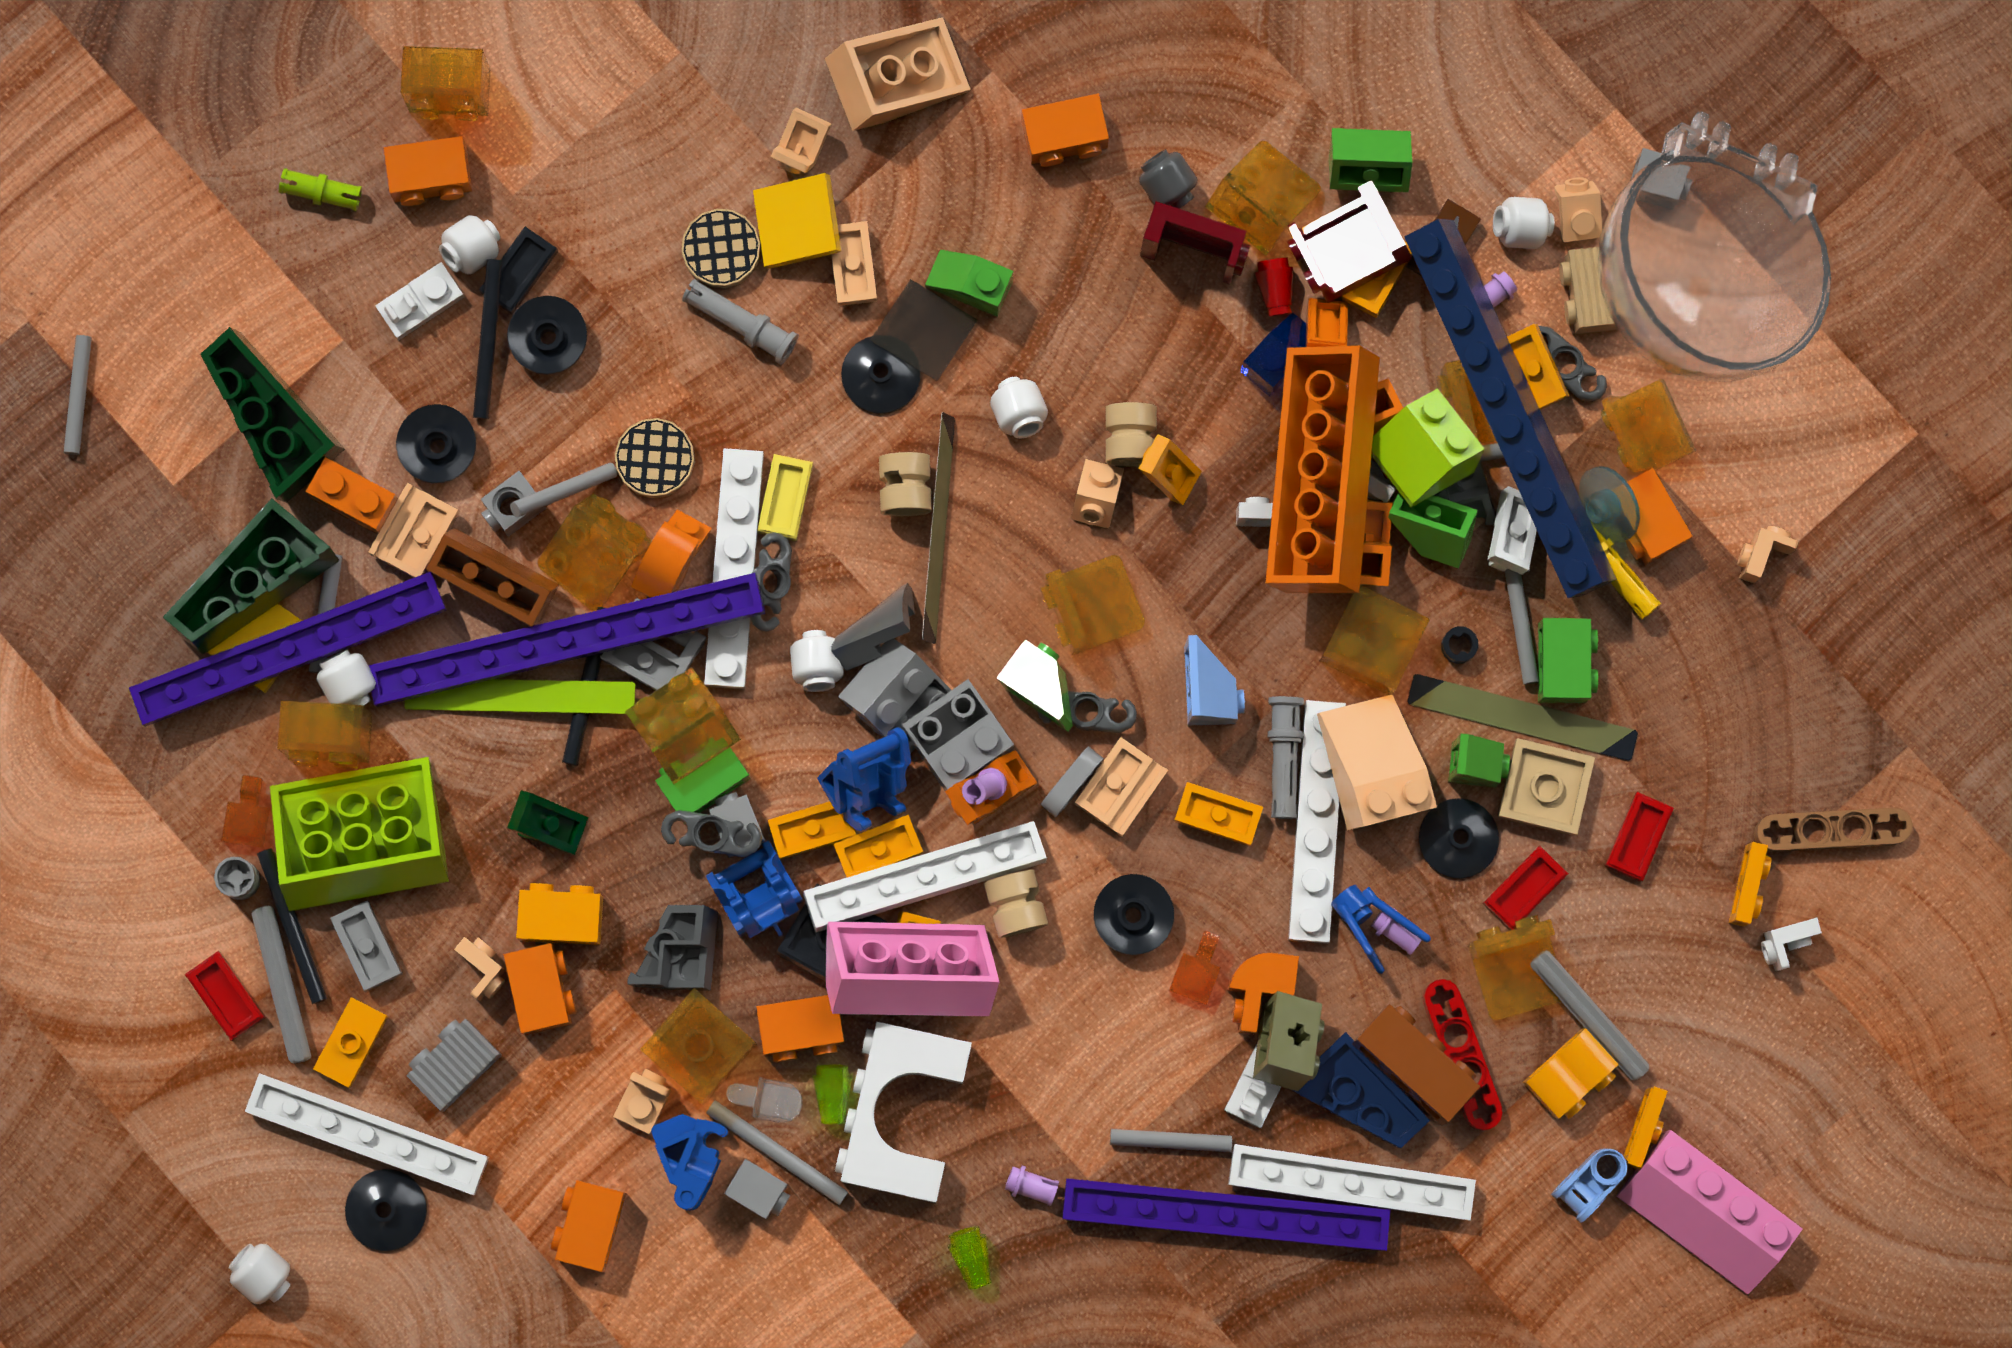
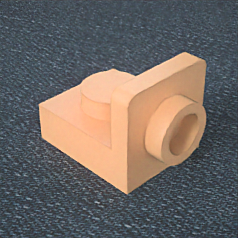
M644 1069L642 1076L635 1072L632 1073L631 1081L613 1117L651 1135V1129L656 1124L671 1090L664 1087L666 1078Z

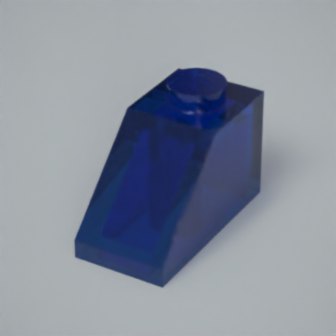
M1294 312L1291 313L1243 361L1240 371L1269 397L1284 382L1287 348L1306 347V323Z

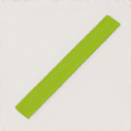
M492 679L405 700L404 707L409 710L633 714L635 683Z

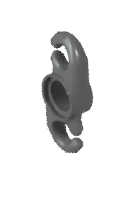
M1539 326L1542 335L1548 340V349L1553 360L1555 356L1561 353H1567L1575 360L1576 367L1573 372L1569 374L1560 373L1566 389L1580 400L1593 402L1600 399L1606 392V377L1599 375L1597 377L1596 389L1591 392L1584 391L1581 387L1582 379L1586 376H1595L1596 369L1584 361L1583 355L1578 348L1567 342L1552 328Z
M772 532L766 534L761 539V544L767 547L771 543L776 542L779 545L780 554L778 558H771L767 550L762 549L759 553V566L752 573H756L758 577L763 604L770 606L774 614H779L782 609L781 599L788 593L791 585L789 573L792 548L786 537L780 533ZM767 571L773 572L777 578V588L773 593L768 592L763 585V577ZM761 615L750 617L752 624L761 631L768 632L774 630L780 624L777 617H773L769 621H763Z
M1068 691L1072 724L1080 730L1122 733L1132 728L1136 722L1137 711L1135 705L1130 700L1122 702L1121 705L1126 710L1127 717L1123 722L1117 723L1111 718V711L1119 705V701L1116 698L1104 699L1091 692ZM1084 701L1094 702L1098 706L1096 718L1089 722L1080 721L1076 717V708ZM1038 712L1039 718L1044 723L1051 722L1050 719Z
M683 810L668 814L661 825L662 837L668 844L676 842L671 826L676 821H682L687 825V833L679 839L681 846H694L707 852L746 857L755 853L760 847L762 840L760 829L755 823H749L746 829L751 834V842L749 845L742 847L735 841L737 832L744 827L741 821L730 822L715 815ZM708 822H716L722 828V838L715 845L704 844L700 837L701 828Z

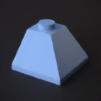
M1188 635L1184 646L1188 726L1236 724L1238 714L1245 712L1244 690H1237L1236 678L1197 635Z

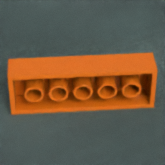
M1360 345L1287 348L1265 582L1285 593H1359L1380 357Z

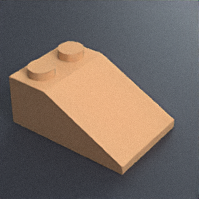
M943 17L846 41L825 58L852 131L886 123L971 90Z
M1393 695L1317 713L1347 830L1437 807L1427 767Z

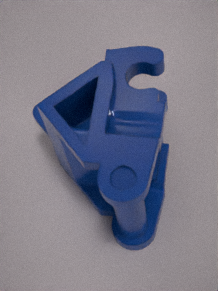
M896 727L889 730L886 737L853 751L845 749L839 752L837 760L832 762L817 777L835 811L839 814L843 813L844 821L854 829L863 831L872 826L871 820L864 817L862 813L877 806L893 816L906 811L905 804L899 802L895 795L904 792L907 787L905 773L911 763L908 737L903 729Z
M769 840L762 843L763 848L715 875L713 872L705 875L740 937L748 934L749 938L771 926L774 927L778 936L782 937L783 934L777 923L799 911L797 905L803 902L801 895ZM761 867L764 872L765 883L746 894H741L733 883Z
M681 1114L654 1125L651 1133L668 1180L671 1184L677 1186L674 1194L675 1203L680 1208L691 1211L697 1209L702 1204L721 1162L718 1159L720 1152L716 1149L708 1148L706 1138L713 1133L726 1137L728 1129L716 1122L696 1120Z

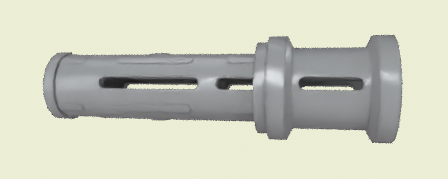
M692 280L689 284L691 291L685 290L682 297L683 302L689 303L745 337L744 341L747 342L746 345L751 348L757 346L773 355L775 362L782 365L788 359L798 341L799 334L793 331L787 333L772 324L770 317L767 315L759 314L755 316L699 283L698 280Z
M1269 697L1268 704L1272 706V730L1268 731L1267 738H1269V742H1273L1271 818L1296 819L1298 743H1301V739H1303V732L1299 730L1300 706L1304 705V698Z

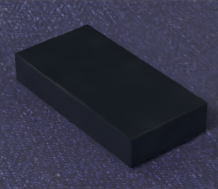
M526 226L501 259L503 266L499 306L512 315L558 253V249ZM485 282L483 283V285H482V286L480 287V289H479L480 293H482L483 295H484Z

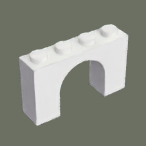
M876 1022L875 1030L867 1029L862 1053L869 1054L866 1070L858 1068L853 1088L854 1093L860 1094L857 1110L849 1108L844 1132L851 1133L848 1150L840 1148L835 1172L842 1173L841 1182L928 1202H937L945 1162L905 1154L886 1144L876 1129L874 1120L875 1105L880 1093L889 1083L906 1075H923L963 1084L972 1045L971 1042Z

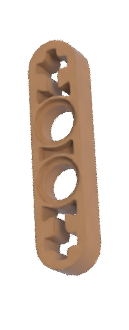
M1899 808L1773 814L1764 817L1757 823L1754 828V838L1756 843L1768 845L1767 851L1769 852L1892 846L1900 844L1909 838L1912 833L1913 823L1908 813ZM1869 816L1875 817L1873 825L1884 824L1890 821V816H1894L1895 822L1902 823L1903 829L1896 832V838L1892 837L1889 830L1874 832L1876 839L1873 840L1871 839L1873 825ZM1847 818H1856L1863 824L1864 831L1860 839L1851 840L1844 835L1842 827ZM1789 820H1795L1794 837L1797 844L1791 843L1793 835L1779 837L1776 844H1772L1771 837H1764L1763 831L1770 828V822L1775 823L1776 829L1784 830L1792 828ZM1816 820L1823 826L1824 835L1819 842H1810L1804 837L1802 830L1806 821Z

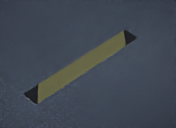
M944 412L941 414L922 639L932 644L936 643L955 428V418Z
M1420 674L1413 676L1407 700L1408 704L1628 761L1632 759L1638 732L1634 729Z

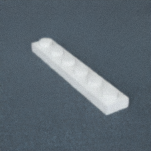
M723 449L713 582L751 574L755 569L763 451ZM750 618L709 627L705 687L745 689Z
M1306 700L1304 705L1289 941L1327 944L1330 941L1339 797L1317 713L1344 707L1346 703Z
M1033 821L805 890L804 898L815 932L827 929L828 922H852L1046 863L1047 857L1035 822Z
M260 1073L245 1109V1112L471 1195L476 1194L489 1159L488 1156Z
M1234 1144L1228 1185L1469 1221L1471 1220L1476 1180Z

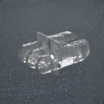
M759 1077L757 1087L734 1083L726 1091V1096L731 1103L753 1108V1119L787 1123L797 1118L803 1108V1099L799 1090L786 1082Z

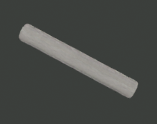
M263 906L252 911V918L288 1060L291 1063H300L310 1059L311 1052L275 911L271 906Z
M1547 950L1536 955L1530 963L1531 968L1612 1056L1624 1073L1631 1080H1638L1644 1076L1650 1068L1647 1061L1555 957Z

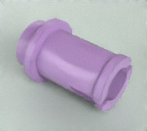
M1504 271L1499 275L1496 273L1491 275L1492 280L1484 285L1493 308L1505 299L1512 300L1514 298L1513 293L1518 290L1513 280Z
M995 768L984 769L979 773L978 777L969 779L964 783L962 787L963 797L970 804H975L976 802V805L981 804L987 799H998L1006 791V777Z
M1382 911L1371 925L1377 930L1375 933L1377 936L1383 934L1409 955L1414 952L1422 941Z
M1023 1165L1020 1169L1012 1167L1005 1190L1012 1192L1011 1196L1016 1197L1019 1194L1046 1203L1048 1206L1052 1205L1059 1181L1025 1171L1026 1166Z

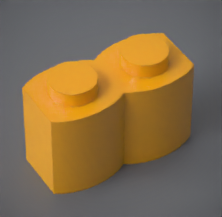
M1582 1028L1523 1083L1555 1119H1559L1563 1115L1570 1119L1586 1105L1582 1098L1592 1088L1600 1092L1615 1079L1616 1075L1612 1070L1619 1064L1586 1028Z

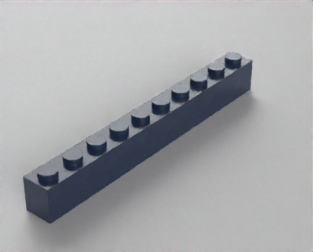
M1437 219L1404 236L1567 598L1584 596L1617 580L1454 220Z

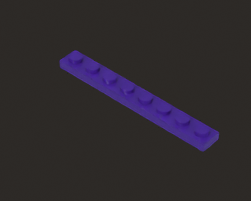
M428 572L131 686L129 690L141 723L146 727L447 610L433 573Z
M1066 1178L1062 1219L1387 1251L1390 1210Z

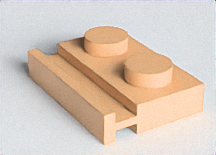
M407 483L368 552L370 555L379 558L413 578L426 573V568L443 535L451 529L460 512L458 509Z
M1120 737L1074 804L1122 837L1168 769L1153 761L1152 758Z

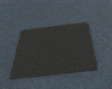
M910 279L870 340L938 381L976 324L977 319Z

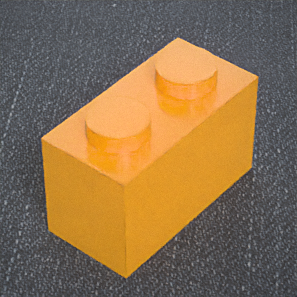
M530 883L529 890H519L516 939L523 942L600 945L603 896L601 894H594V887L571 885L570 892H554V885Z

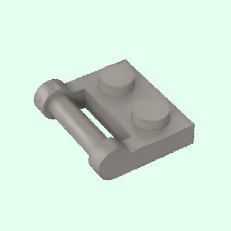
M697 631L694 634L688 632L668 637L685 647L680 657L650 641L604 652L601 660L671 699L693 660L702 649L707 637Z

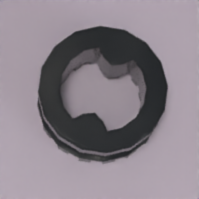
M1464 626L1450 629L1441 642V651L1444 657L1449 662L1455 664L1468 662L1478 650L1476 634ZM1463 635L1470 641L1469 653L1461 651L1456 655L1450 650L1449 640L1451 637L1459 639Z

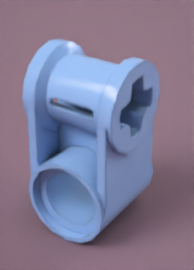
M1604 1148L1596 1150L1577 1169L1572 1171L1556 1187L1551 1195L1555 1199L1561 1198L1577 1214L1576 1219L1582 1223L1623 1180L1627 1172L1626 1159L1620 1152L1613 1149ZM1610 1155L1616 1161L1617 1170L1612 1177L1605 1179L1599 1175L1596 1166L1602 1156ZM1572 1189L1585 1200V1203L1573 1193Z

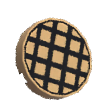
M714 209L704 212L689 224L683 235L682 255L686 268L697 280L709 287L726 289L741 284L753 272L760 260L761 244L756 228L745 216L733 210Z
M659 418L641 420L630 426L620 437L615 451L616 470L624 484L637 495L652 499L668 497L685 485L691 477L695 464L693 446L685 431L673 422Z

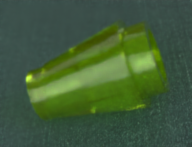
M842 1064L817 1065L816 1075H813L812 1078L821 1123H845L853 1078L852 1075H849V1066Z
M972 1226L949 1234L950 1244L947 1247L967 1283L968 1289H977L992 1283L986 1234L981 1233L980 1227Z

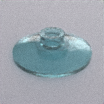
M1597 466L1586 471L1579 484V497L1590 521L1606 539L1610 538L1613 542H1624L1633 537L1639 527L1640 511L1635 494L1627 481L1613 469L1604 466Z

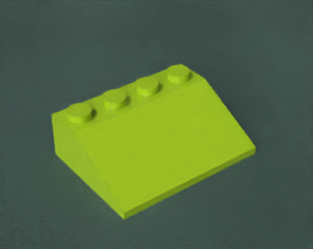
M429 757L270 786L279 886L289 911L449 882L445 847Z

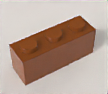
M456 528L443 535L426 570L530 626H534L542 620L559 587V584Z
M1388 1004L1354 1040L1352 1045L1443 1126L1456 1115L1480 1088V1085L1474 1081L1477 1076L1465 1063L1458 1060L1455 1064L1443 1052L1446 1050V1047L1434 1035L1427 1033L1425 1036L1413 1026L1416 1020L1408 1011L1399 1005L1394 1008Z

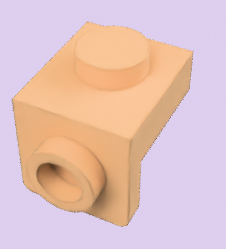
M799 108L793 109L780 143L773 150L771 157L780 161L778 165L788 172L800 174L802 171L807 173L815 166L832 124Z
M1572 178L1566 180L1563 185H1556L1555 195L1559 200L1560 234L1563 242L1603 238L1601 196L1594 182L1588 181L1585 178Z
M1086 459L1071 518L1088 525L1109 528L1124 468Z
M1768 526L1767 530L1764 528L1759 529L1754 534L1751 545L1745 543L1741 550L1737 565L1743 567L1739 578L1753 584L1762 577L1771 549L1790 555L1796 550L1798 541L1790 538V532L1779 527Z
M464 937L454 950L485 974L470 994L478 1001H481L484 996L491 999L504 984L505 980L501 975L506 970L492 959L497 952L477 937L472 943Z

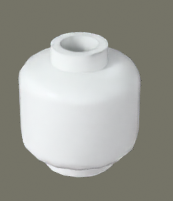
M1509 197L1494 212V235L1499 237L1503 245L1508 248L1538 249L1544 244L1547 236L1550 237L1554 231V216L1552 213H1549L1547 205L1539 198Z
M469 215L442 233V244L439 246V251L445 263L454 272L461 271L465 274H473L487 265V259H495L498 256L499 248L497 241L500 240V235L494 224L489 220L482 221L476 216Z
M1019 377L1007 378L998 385V390L991 397L990 406L1003 433L1014 435L1015 438L1020 439L1030 437L1042 429L1043 422L1048 415V409L1035 382L1027 379L1020 380Z
M823 630L804 632L802 634L803 638L794 642L790 647L793 680L803 685V689L806 691L821 692L830 690L835 687V682L839 681L844 673L843 666L831 651L835 638L827 636L826 631Z
M348 649L319 664L322 670L317 674L316 679L332 707L341 708L347 705L351 712L371 701L368 693L375 688L376 682L366 660L361 654H350Z
M248 1244L229 1265V1269L232 1271L230 1276L231 1285L254 1304H262L268 1299L275 1303L290 1287V1283L286 1281L290 1272L289 1263L267 1244H258L255 1247L252 1244Z

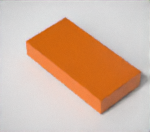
M1308 298L1306 347L1347 346L1348 302L1333 300L1327 303L1326 299Z

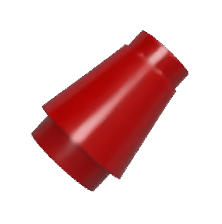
M1288 257L1257 262L1258 272H1254L1266 309H1268V315L1277 316L1292 313L1293 266L1289 267Z

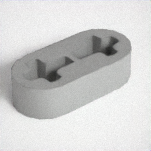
M1088 746L1048 793L1041 806L1057 817L1095 772L1104 758Z

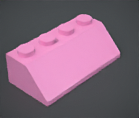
M828 922L826 989L832 1014L990 1016L999 985V978L985 925Z
M1672 1130L1664 1131L1660 1135L1658 1142L1647 1153L1642 1168L1636 1169L1616 1196L1747 1295L1779 1263L1803 1230V1228Z

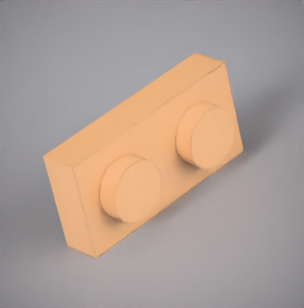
M867 221L838 225L842 252L831 254L838 306L877 302Z

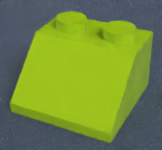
M1437 388L1406 405L1373 436L1371 456L1410 507H1413L1474 473L1485 448Z

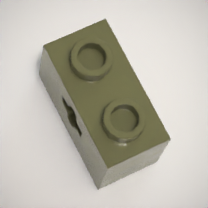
M1277 991L1262 1006L1253 1079L1299 1091L1310 1079L1313 1080L1316 1077L1320 1065V1057L1316 1056L1317 1043L1322 1038L1325 1026L1324 1020L1320 1019L1321 1003Z

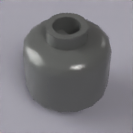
M1165 149L1141 166L1143 173L1139 177L1140 185L1154 204L1157 201L1181 208L1194 198L1191 190L1196 186L1198 179L1179 152L1168 153Z

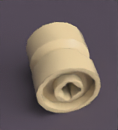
M1124 402L1106 406V430L1112 433V436L1106 439L1107 464L1125 467H1138L1141 465L1145 451L1154 442V439L1150 437V433L1157 430V407L1155 405Z
M899 452L880 456V481L886 484L880 490L881 514L888 516H917L932 512L931 488L925 485V482L931 479L930 455L917 452Z
M1034 870L1008 874L984 883L989 904L997 907V912L993 915L998 938L1018 935L1048 925L1043 903L1035 899V896L1039 893V887Z

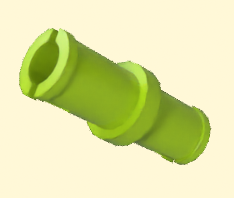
M287 168L283 169L281 178L297 182V185L280 182L279 193L311 199L313 204L319 206L323 203L349 208L353 211L358 210L360 201L345 198L344 194L361 197L362 186L329 180L328 175L321 173L317 177L291 171Z

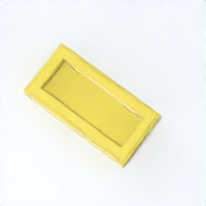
M776 454L773 455L757 533L766 535L776 532L782 534L788 540L797 541L813 462Z

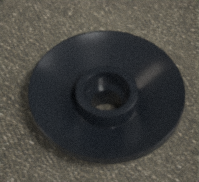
M540 296L528 300L515 311L508 326L507 338L513 356L524 368L538 374L548 375L565 371L579 360L586 347L587 328L581 313L573 304L556 296ZM553 332L556 335L555 341L552 344H544L541 341L544 333Z
M885 335L871 336L855 344L847 353L841 371L842 384L849 399L859 408L876 414L891 413L907 405L918 390L921 376L918 359L911 348L901 340ZM883 365L887 367V376L884 378L876 377L873 374L876 366Z
M426 405L413 411L403 421L397 433L396 450L401 464L413 477L427 483H445L459 477L472 463L476 452V436L471 423L460 411L447 405ZM436 440L445 442V448L440 453L431 451V444Z
M1449 799L1437 804V807L1431 809L1424 817L1419 830V846L1424 859L1436 872L1450 878H1468L1482 872L1493 861L1499 846V832L1492 815L1480 804L1468 799ZM1456 830H1463L1467 833L1468 840L1465 844H1458L1454 841L1453 834Z
M1128 874L1110 881L1099 893L1094 906V924L1099 936L1109 947L1123 954L1140 955L1156 949L1166 940L1174 922V907L1168 892L1156 880L1144 875ZM1131 908L1139 910L1141 914L1140 921L1130 923L1125 916L1127 910Z
M390 1169L376 1170L359 1179L350 1190L345 1205L347 1225L353 1236L363 1245L379 1251H392L408 1245L421 1232L427 1215L426 1199L417 1182L405 1173ZM382 1202H387L391 1206V1214L386 1218L380 1217L377 1213V1207Z

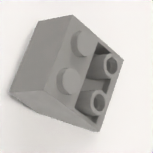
M894 638L886 641L881 646L882 656L867 662L838 696L863 722L882 738L887 736L889 730L896 727L903 729L906 733L902 726L903 723L951 691L916 653ZM906 733L911 754L916 747Z
M969 679L902 724L922 759L944 791L954 784L975 775L995 759L1014 750V743Z

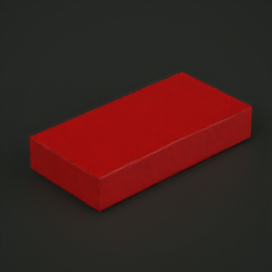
M1636 792L1604 866L1642 882L1674 808Z
M1538 846L1483 904L1510 931H1513L1569 873L1541 846Z
M217 951L185 974L231 1041L266 1018L221 952Z

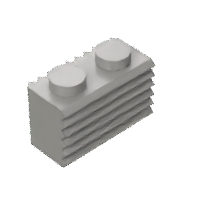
M456 1019L452 1021L438 1035L442 1042L431 1052L427 1048L423 1049L409 1063L413 1070L407 1074V1077L442 1112L454 1103L502 1056L467 1019H464L461 1023Z

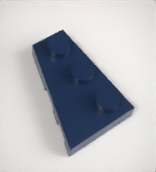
M1345 1032L1320 1056V1065L1316 1077L1313 1080L1310 1079L1299 1091H1291L1401 1149L1430 1120L1391 1079L1352 1045L1354 1040Z

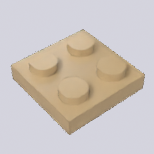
M1517 738L1514 743L1508 777L1506 778L1497 817L1572 836L1578 835L1595 757Z

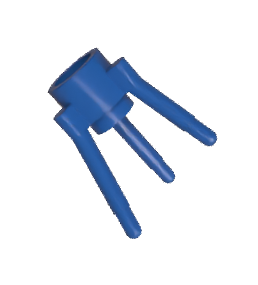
M1352 885L1340 893L1332 901L1331 906L1343 921L1348 924L1379 974L1384 973L1385 969L1359 926L1373 914L1369 908L1371 904L1424 942H1430V935L1379 899L1370 887L1361 892L1357 885Z

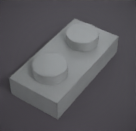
M368 901L330 918L365 992L403 974Z

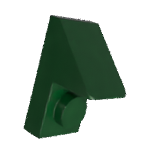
M521 790L507 828L517 832L521 837L575 855L589 817L533 793Z

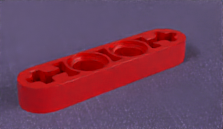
M1435 980L1423 992V1005L1435 1037L1446 1047L1443 1053L1455 1064L1459 1060L1463 1063L1471 1062L1478 1066L1481 1075L1477 1084L1480 1085V1088L1485 1085L1488 1090V1094H1480V1097L1485 1106L1492 1105L1494 1113L1488 1116L1490 1122L1484 1124L1482 1118L1475 1119L1472 1113L1478 1109L1475 1097L1470 1098L1461 1109L1467 1123L1472 1128L1480 1131L1489 1130L1495 1127L1501 1120L1503 1112L1500 1100L1459 989L1450 980ZM1439 986L1443 992L1450 991L1452 994V998L1447 1001L1449 1012L1452 1013L1458 1009L1460 1017L1449 1018L1441 1024L1438 1023L1436 1016L1445 1015L1440 1003L1433 1005L1431 1002V997L1436 994L1435 987ZM1451 1024L1460 1025L1466 1031V1041L1460 1047H1452L1445 1041L1444 1032Z

